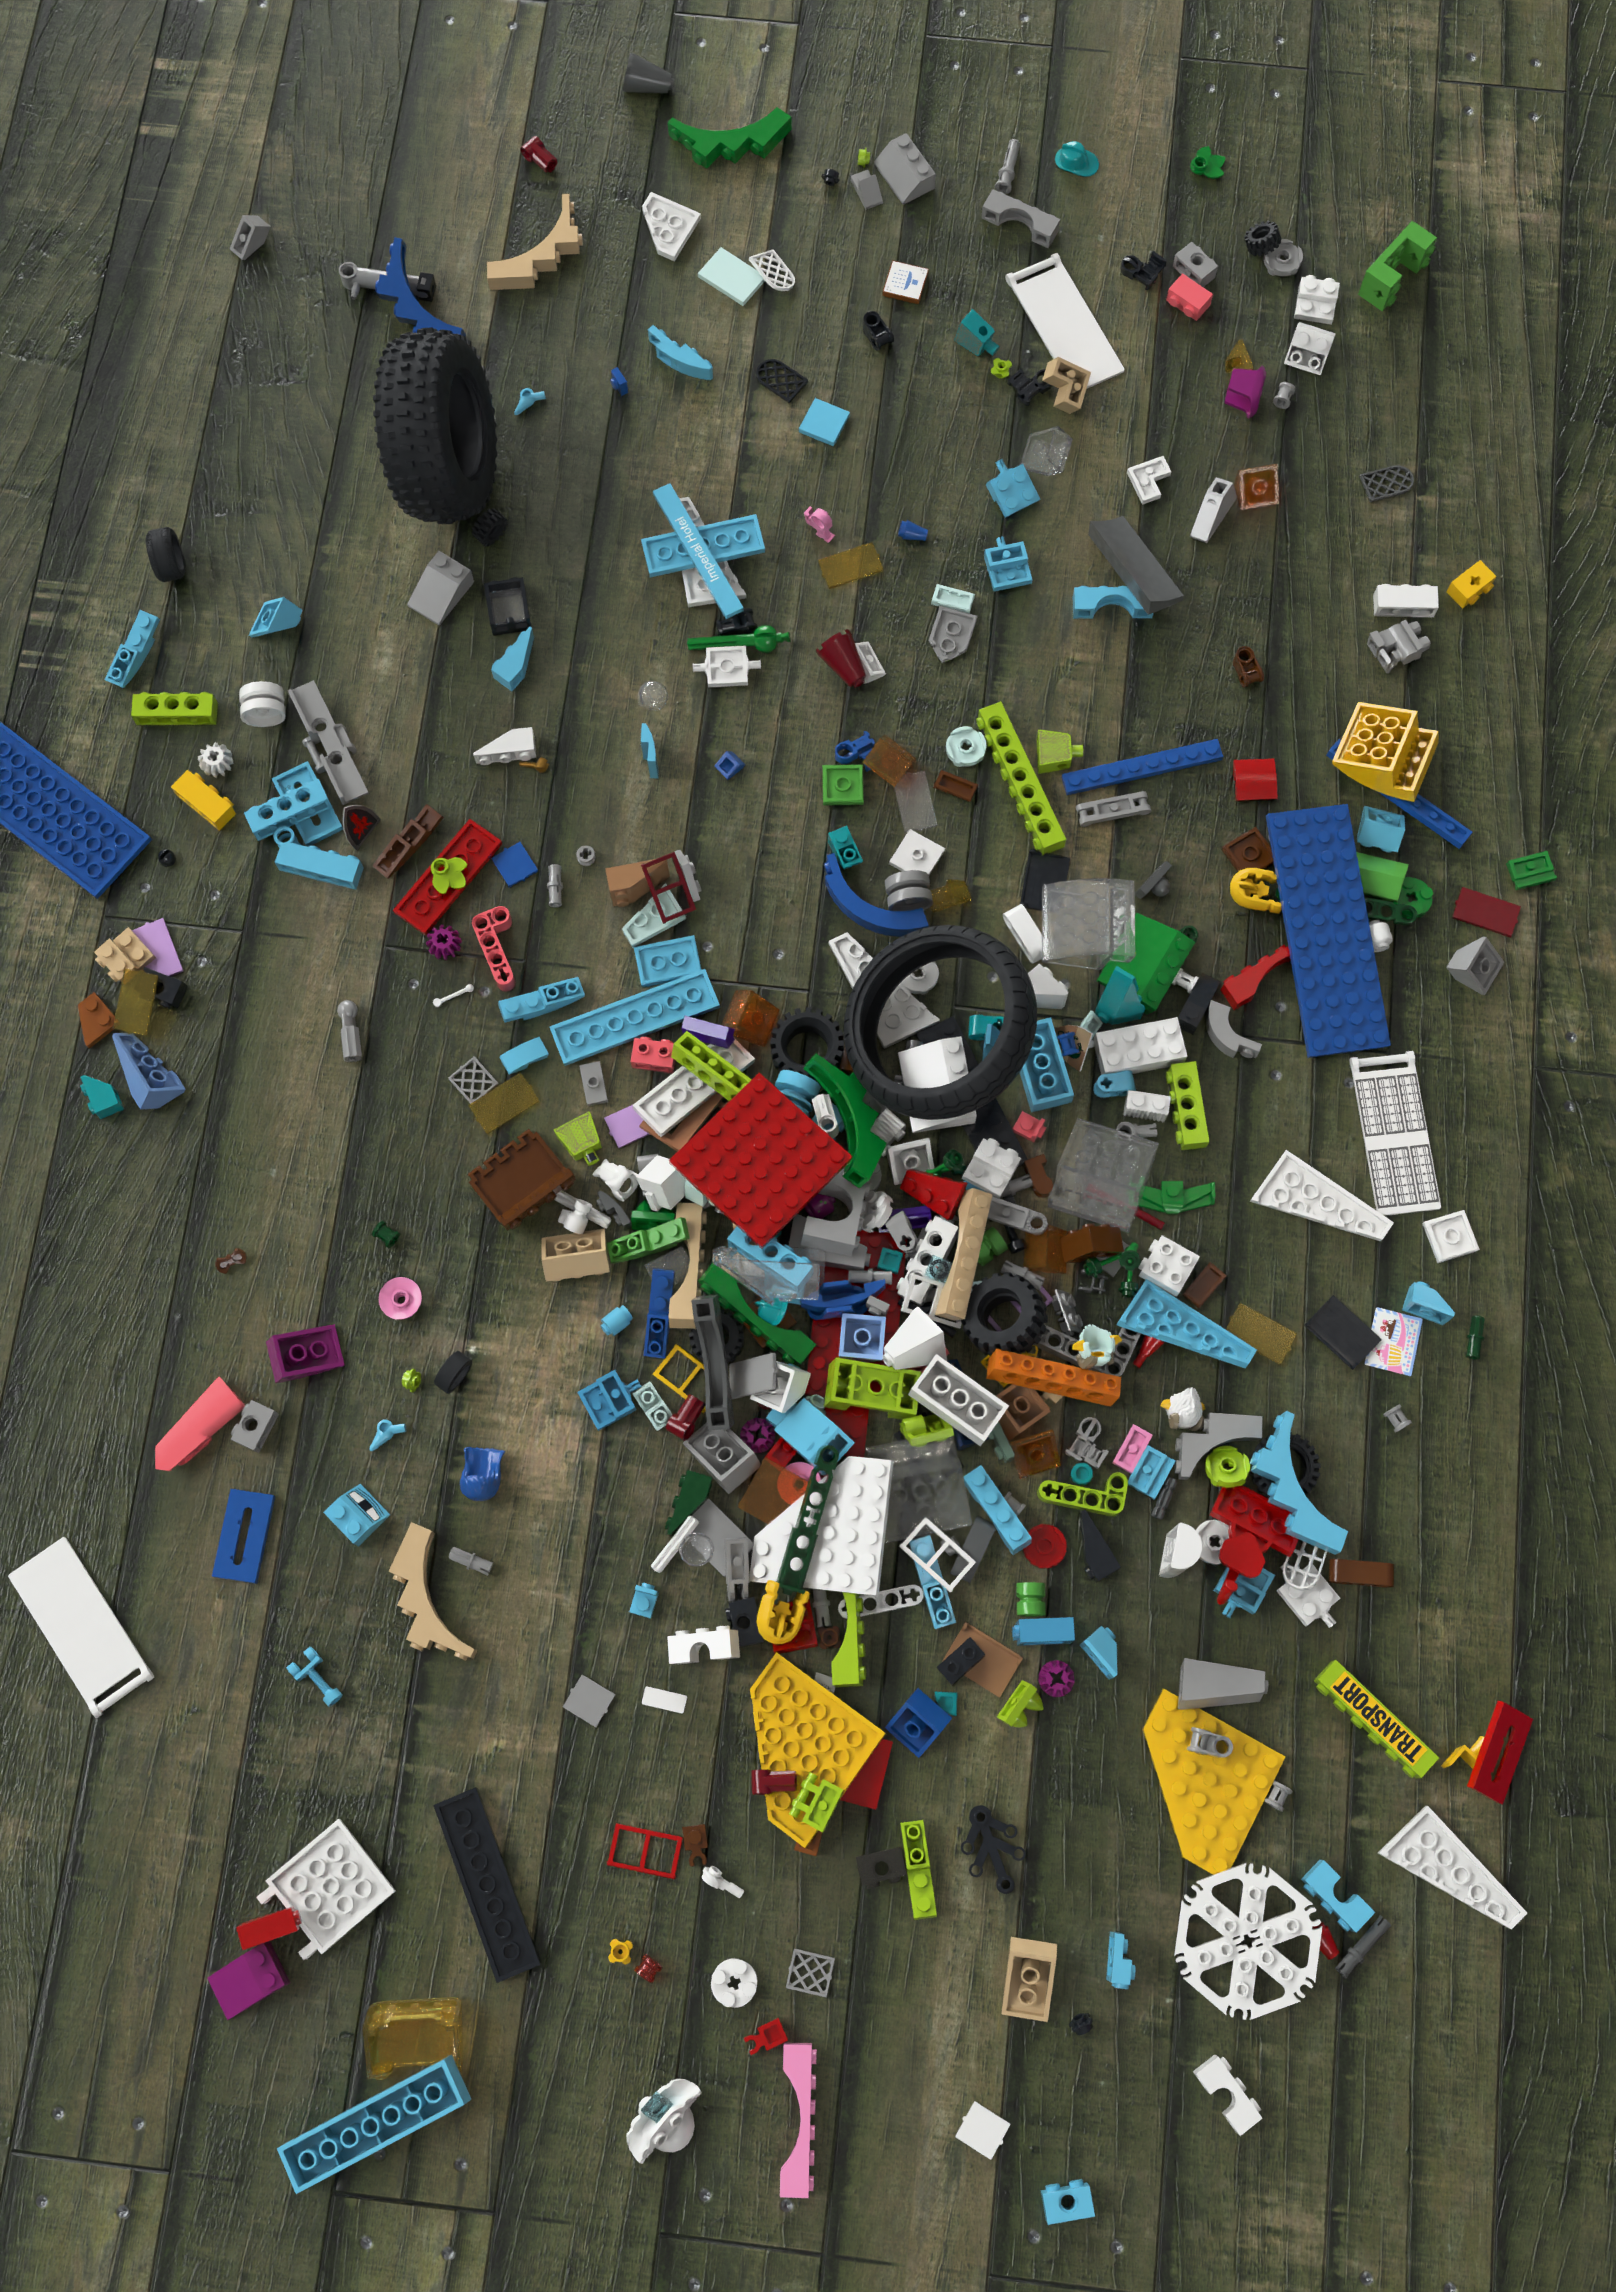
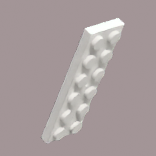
M736 1039L729 1049L712 1044L708 1045L710 1049L741 1072L755 1062V1058ZM681 1066L633 1104V1110L662 1137L717 1092L685 1067Z

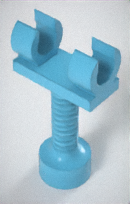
M309 1647L304 1651V1654L311 1662L304 1669L301 1670L293 1662L286 1668L296 1681L299 1682L309 1675L325 1695L323 1701L328 1707H331L341 1699L343 1694L337 1688L331 1689L325 1680L320 1677L319 1673L316 1672L315 1667L323 1659L312 1647Z

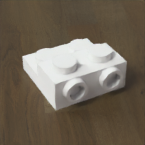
M1313 275L1302 277L1298 289L1294 319L1332 325L1340 283L1335 282L1332 278L1319 280Z
M983 1138L962 1179L1000 1199L1021 1158L1018 1157V1153L1010 1148L1005 1150L999 1147L1000 1144L996 1140L991 1138L986 1140Z

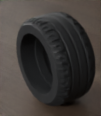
M164 527L148 531L146 534V548L156 578L161 582L183 578L185 575V563L182 549L174 530L170 527Z

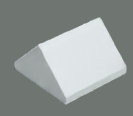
M929 1138L887 1147V1158L894 1185L902 1184L906 1171L909 1169L926 1172L927 1169H934Z

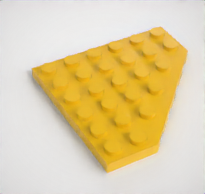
M776 1652L750 1688L759 1759L762 1770L796 1771L797 1790L765 1794L767 1816L771 1823L806 1848L818 1830L802 1822L806 1812L801 1810L797 1818L789 1815L793 1806L791 1803L794 1798H797L802 1788L800 1785L803 1779L806 1780L809 1772L818 1776L814 1783L815 1786L819 1787L824 1779L843 1789L844 1794L886 1733ZM810 1791L804 1804L810 1806L815 1793Z
M1163 1689L1142 1730L1150 1750L1151 1759L1160 1782V1788L1170 1814V1820L1179 1843L1182 1858L1214 1875L1232 1867L1285 1756L1200 1708L1178 1709V1696ZM1191 1728L1204 1729L1229 1738L1233 1744L1232 1753L1227 1757L1217 1758L1188 1751L1187 1746H1190L1193 1734ZM1218 1741L1216 1750L1221 1754H1225L1227 1744L1224 1741Z

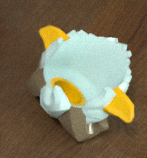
M1090 1324L1085 1326V1329L1079 1335V1341L1074 1343L1072 1347L1073 1350L1079 1351V1354L1076 1356L1079 1367L1090 1369L1093 1366L1114 1364L1115 1345L1122 1342L1119 1335H1111V1332H1108V1330L1100 1329L1093 1324L1092 1326Z

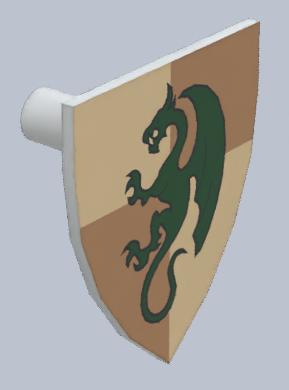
M1076 1025L1056 1028V1036L1075 1032L1074 1040L1076 1048L1080 1052L1064 1056L1063 1059L1073 1068L1081 1071L1088 1048L1095 1046L1094 1041L1091 1040L1093 1033Z

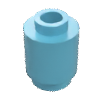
M622 1305L620 1308L616 1307L601 1319L603 1324L600 1327L606 1335L611 1334L615 1336L630 1324L633 1317L626 1307Z

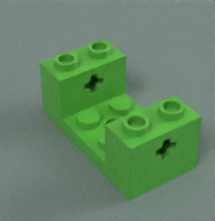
M1411 221L1367 269L1358 295L1381 311L1387 306L1391 307L1397 298L1395 294L1401 287L1400 281L1402 275L1394 269L1399 263L1416 274L1422 268L1425 269L1431 261L1429 257L1436 248L1434 244L1437 237L1414 221Z

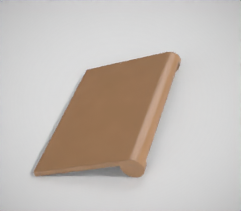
M965 1622L943 1661L971 1637L985 1653V1657L964 1676L1000 1698L1023 1657Z

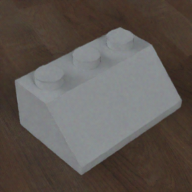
M907 133L891 140L874 161V165L902 205L935 189L936 173Z

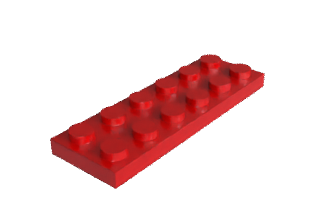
M469 819L437 857L447 860L457 857L467 863V867L461 872L466 879V886L461 889L449 887L445 894L439 893L432 883L434 875L431 872L430 865L393 909V912L426 936L500 848L502 841ZM439 867L438 871H443L445 867Z

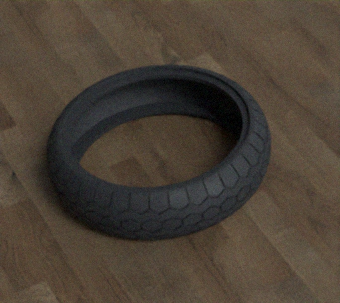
M956 925L931 926L908 933L890 943L869 962L857 979L850 994L844 1018V1042L853 1072L872 1097L887 1108L905 1116L938 1120L958 1117L973 1112L994 1100L1013 1082L1030 1054L1037 1028V1002L1034 988L1026 969L1017 956L1002 942L987 933ZM968 958L983 962L994 968L1000 978L1004 991L1005 1013L1000 1034L984 1060L962 1078L939 1087L912 1088L891 1081L879 1058L877 1028L882 1010L895 988L915 970L941 959Z

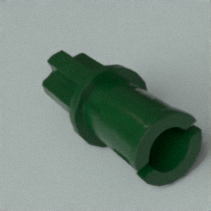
M1477 1315L1471 1318L1470 1332L1466 1337L1468 1339L1466 1358L1480 1359L1481 1344L1485 1339L1483 1337L1485 1319L1482 1316Z

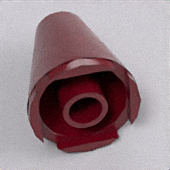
M846 629V634L842 635L839 632L821 644L823 648L821 650L817 648L816 653L849 687L854 686L857 688L865 682L866 673L850 630Z

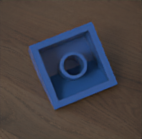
M917 1688L886 1725L885 1729L920 1758L952 1717Z

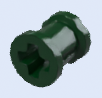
M381 1221L373 1229L371 1235L382 1240L387 1248H391L398 1241L400 1233L398 1231L394 1232L386 1225V1222Z

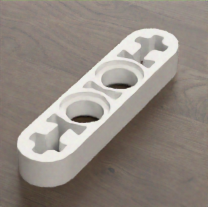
M908 1585L879 1591V1596L860 1595L859 1598L863 1599V1603L867 1598H873L876 1601V1608L872 1611L863 1608V1613H860V1617L918 1605L923 1599V1591L917 1585ZM911 1589L919 1592L920 1596L916 1598L917 1601H913L912 1598L904 1599L906 1604H901L902 1597L899 1591L903 1590V1595L910 1594ZM890 1593L898 1597V1603L894 1606H889L885 1601L886 1596ZM843 1599L838 1606V1611L843 1618L847 1619V1612H842V1608L845 1607L846 1603L845 1599Z

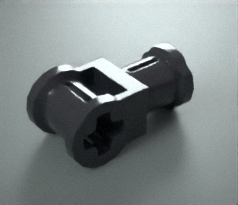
M744 608V611L729 619L721 621L717 619L716 625L719 636L735 632L736 635L754 633L758 626L753 620V610L751 608Z

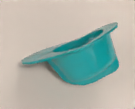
M1077 141L1063 144L1055 156L1056 165L1060 169L1078 176H1091L1096 173L1099 167V161L1095 154L1085 150L1084 146Z
M765 1292L761 1300L754 1303L758 1307L757 1316L772 1326L778 1325L787 1310L788 1293Z

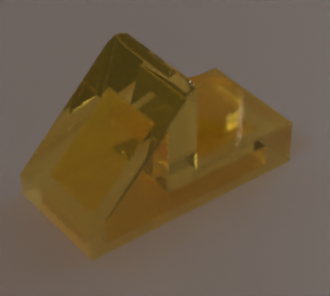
M1243 339L1238 340L1227 357L1225 363L1226 373L1233 371V369L1254 370Z
M948 879L945 886L930 890L933 898V905L931 906L933 913L972 900L967 885L962 880Z

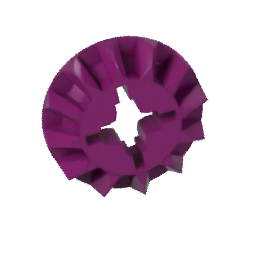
M754 1418L747 1421L742 1427L740 1438L754 1453H762L773 1445L775 1431L772 1424L765 1419ZM762 1427L761 1434L767 1439L759 1438L754 1444V1435L749 1431L757 1432Z
M1060 1660L1046 1663L1039 1672L1038 1679L1041 1689L1052 1697H1062L1068 1694L1075 1682L1072 1669L1068 1664ZM1063 1671L1060 1679L1065 1685L1057 1682L1051 1687L1053 1678L1049 1672L1056 1675Z

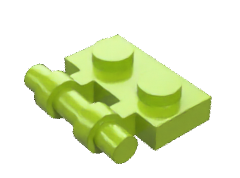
M809 1772L806 1780L803 1779L800 1785L802 1788L797 1798H794L791 1803L793 1806L789 1815L797 1818L802 1810L806 1812L802 1822L824 1832L844 1790L824 1779L819 1787L815 1786L814 1783L818 1776ZM810 1791L815 1793V1796L810 1806L804 1803Z

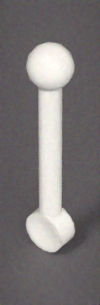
M468 984L466 988L442 999H434L433 1004L435 1007H440L445 1001L465 992H472L474 987Z

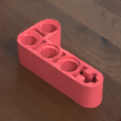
M498 906L476 915L472 920V926L498 988L507 992L515 987L516 982L496 934L509 929L512 925V918L507 908ZM500 916H506V919L503 921L497 920ZM480 924H487L484 929L478 928ZM489 941L495 942L490 947L485 946L486 943ZM502 959L500 964H493L494 960ZM503 972L505 973V976L507 978V981L505 982L503 981L501 976V973Z

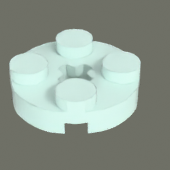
M959 727L953 730L947 739V756L957 767L973 766L984 758L986 751L985 737L981 732L972 730V727ZM963 743L971 745L969 750H964L961 748L963 747Z

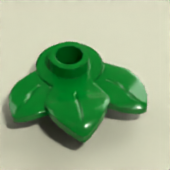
M1206 146L1197 151L1196 157L1191 161L1190 169L1195 174H1204L1211 179L1220 178L1224 175L1220 168L1223 166L1226 157L1212 155L1210 147Z

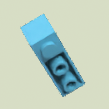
M530 626L526 631L520 633L517 641L510 645L502 658L496 660L492 665L493 678L510 691H513L525 678L534 641L533 631Z

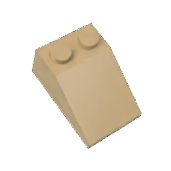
M1011 1937L1002 2015L1048 2022L1057 1959V1944Z

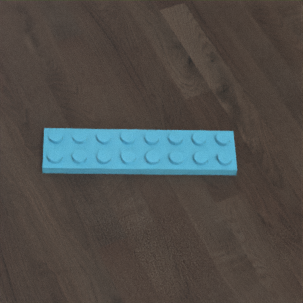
M703 969L552 1025L550 1030L563 1064L566 1066L633 1041L634 1038H640L681 1023L684 1020V1016L694 1018L718 1009L720 1004L707 972Z

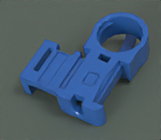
M864 731V736L852 742L848 739L835 747V759L838 763L849 764L857 759L859 755V758H863L865 761L866 772L882 764V757L875 749V741L873 738L870 739V734L867 731ZM843 749L850 751L844 756L838 754Z

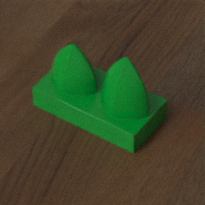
M646 1199L638 1205L635 1211L632 1210L631 1215L633 1230H649L675 1220V1214L670 1209L662 1207L658 1212H653Z

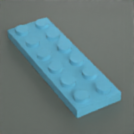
M756 514L696 527L717 563L765 553V546ZM675 532L641 539L650 577L696 568Z

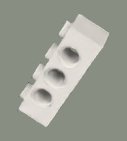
M935 1216L933 1221L930 1220L925 1228L927 1234L924 1240H919L915 1249L918 1252L914 1259L911 1258L906 1266L908 1272L905 1278L901 1277L896 1289H898L897 1294L905 1298L912 1273L932 1280L937 1279V1277L934 1278L930 1274L929 1267L932 1266L922 1265V1259L925 1256H931L933 1258L932 1262L937 1259L946 1261L959 1235L958 1226ZM934 1237L942 1238V1243L939 1246L931 1245ZM943 1264L937 1265V1267L942 1269ZM935 1267L934 1273H935V1274L940 1273V1271H938L937 1268ZM922 1281L921 1284L914 1285L910 1301L919 1306L924 1305L933 1284Z

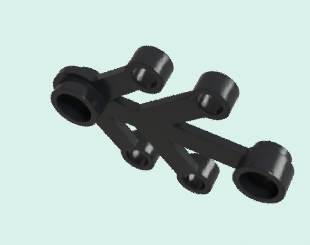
M983 1805L975 1806L969 1814L972 1826L966 1840L961 1844L962 1853L970 1855L974 1852V1842L980 1830L984 1840L974 1863L969 1867V1873L973 1877H980L982 1875V1866L989 1852L998 1876L996 1888L1000 1893L1009 1894L1014 1890L1015 1882L1011 1876L1006 1874L998 1849L1011 1855L1016 1861H1022L1026 1856V1852L1022 1847H1014L993 1837L989 1827L1003 1832L1007 1838H1014L1017 1835V1828L1012 1824L1007 1825L992 1818L991 1811ZM980 1812L985 1815V1819L982 1822H979L976 1818ZM1008 1827L1014 1828L1015 1832L1012 1836H1008L1006 1833ZM970 1843L972 1850L965 1852L963 1849L964 1844ZM1017 1849L1023 1852L1021 1858H1016L1014 1855ZM975 1865L980 1868V1873L974 1875L971 1871ZM1003 1880L1010 1882L1008 1889L1002 1888L1001 1883Z

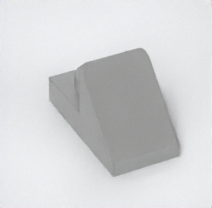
M865 170L851 176V182L865 210L883 204L876 175L871 176L869 171Z

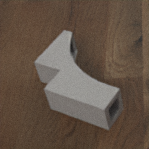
M1209 1413L1204 1418L1202 1431L1206 1432V1434L1182 1433L1179 1438H1176L1175 1450L1179 1452V1460L1175 1461V1473H1178V1479L1188 1480L1201 1457L1217 1446L1235 1441H1259L1262 1439V1416Z

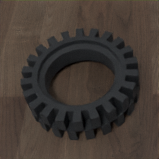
M1290 1432V1449L1296 1451L1304 1463V1475L1299 1485L1306 1495L1317 1484V1479L1320 1476L1319 1469L1321 1464L1318 1463L1319 1456L1315 1454L1314 1446H1310L1306 1438L1303 1440L1300 1438L1301 1435H1292V1432ZM1270 1435L1255 1447L1250 1456L1251 1458L1254 1452H1258L1262 1448L1268 1449L1266 1443ZM1250 1470V1476L1252 1475L1253 1477L1252 1482L1258 1486L1257 1490L1259 1492L1262 1491L1265 1493L1264 1496L1269 1498L1270 1496L1267 1493L1273 1482Z

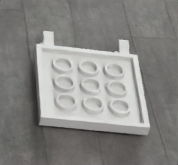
M338 1819L266 1880L269 1887L256 1898L263 1905L267 1904L277 1895L286 1908L293 1906L295 1911L299 1910L302 1924H299V1926L311 1940L307 1946L298 1952L302 1959L305 1960L317 1950L324 1954L396 1890L342 1820Z

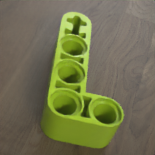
M1113 1473L1107 1479L1105 1491L1046 1480L1039 1486L1037 1495L1045 1503L1082 1511L1086 1509L1087 1512L1106 1516H1116L1124 1508L1128 1479L1123 1473ZM1112 1479H1120L1122 1488H1114L1111 1484ZM1046 1487H1050L1051 1492L1057 1493L1058 1490L1061 1489L1059 1499H1056L1058 1494L1051 1493L1050 1496L1047 1497L1046 1492L1042 1490H1045ZM1072 1491L1075 1494V1500L1072 1502L1067 1501L1064 1497V1492ZM1086 1496H1094L1097 1504L1095 1506L1088 1505ZM1115 1500L1119 1505L1118 1510H1110L1108 1501Z

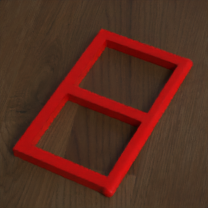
M616 1823L607 1865L675 1879L683 1837ZM620 1829L646 1834L639 1867L613 1862ZM651 1836L677 1841L671 1873L644 1868Z

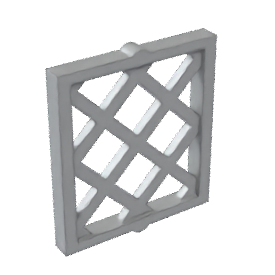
M475 1056L448 1077L449 1081L472 1106L498 1085V1082ZM474 1063L473 1070L466 1069L468 1065ZM476 1064H478L482 1070H476ZM462 1072V1079H454L457 1074ZM465 1072L473 1073L472 1079H465ZM483 1073L482 1080H475V1074ZM486 1074L491 1080H485ZM455 1082H461V1088ZM464 1082H471V1089H464ZM482 1083L481 1090H474V1084ZM485 1083L492 1084L490 1088L484 1090ZM464 1092H471L470 1099ZM473 1093H481L479 1097L473 1099Z
M794 1948L786 1988L827 1998L835 1958ZM800 1953L810 1955L811 1957L804 1960ZM798 1955L802 1963L795 1967L793 1965L794 1958ZM816 1957L823 1958V1959H827V1960H826L825 1962H823L822 1964H820L819 1961H818V1959H817ZM814 1959L818 1966L810 1970L806 1963ZM830 1963V1972L826 1974L822 1967ZM804 1965L808 1973L801 1977L797 1969ZM820 1969L824 1977L817 1981L812 1973ZM795 1972L798 1980L791 1984V1973ZM810 1975L814 1983L807 1987L803 1979ZM826 1979L827 1986L826 1990L823 1991L819 1983ZM801 1982V1984L803 1985L804 1989H803V1988H799V1987H794V1985H796L797 1983ZM817 1986L820 1992L811 1991L810 1989Z

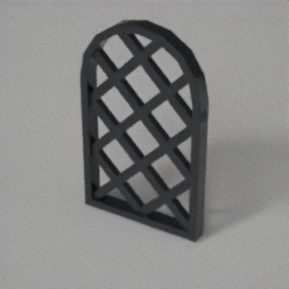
M777 359L765 360L757 368L756 375L758 381L788 403L808 383V379ZM773 363L774 367L767 368L766 364ZM777 369H784V374L777 375ZM774 370L775 375L768 376L767 371ZM765 371V376L759 377V372ZM794 376L795 381L788 382L787 377ZM785 377V382L778 383V378ZM775 378L776 383L769 384L768 379ZM795 384L796 389L789 390L788 385ZM786 385L785 391H779V386Z

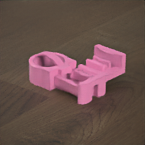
M810 506L804 512L806 523L817 530L816 535L823 538L824 541L829 543L835 537L829 531L833 526L831 517L827 511L820 508L813 512Z

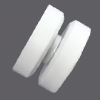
M260 681L246 684L240 688L239 701L241 703L240 718L242 722L254 727H271L285 720V697L281 686L271 682Z

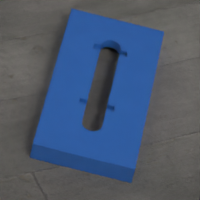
M230 1489L212 1577L257 1584L275 1501L274 1495ZM247 1508H251V1523L247 1534L243 1560L240 1565H235L234 1559L244 1512Z

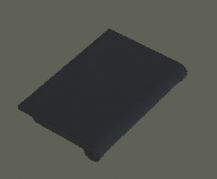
M1030 849L1020 904L1027 909L1061 914L1070 858L1051 853L1042 855L1036 849Z
M1334 1295L1304 1325L1352 1370L1382 1340Z

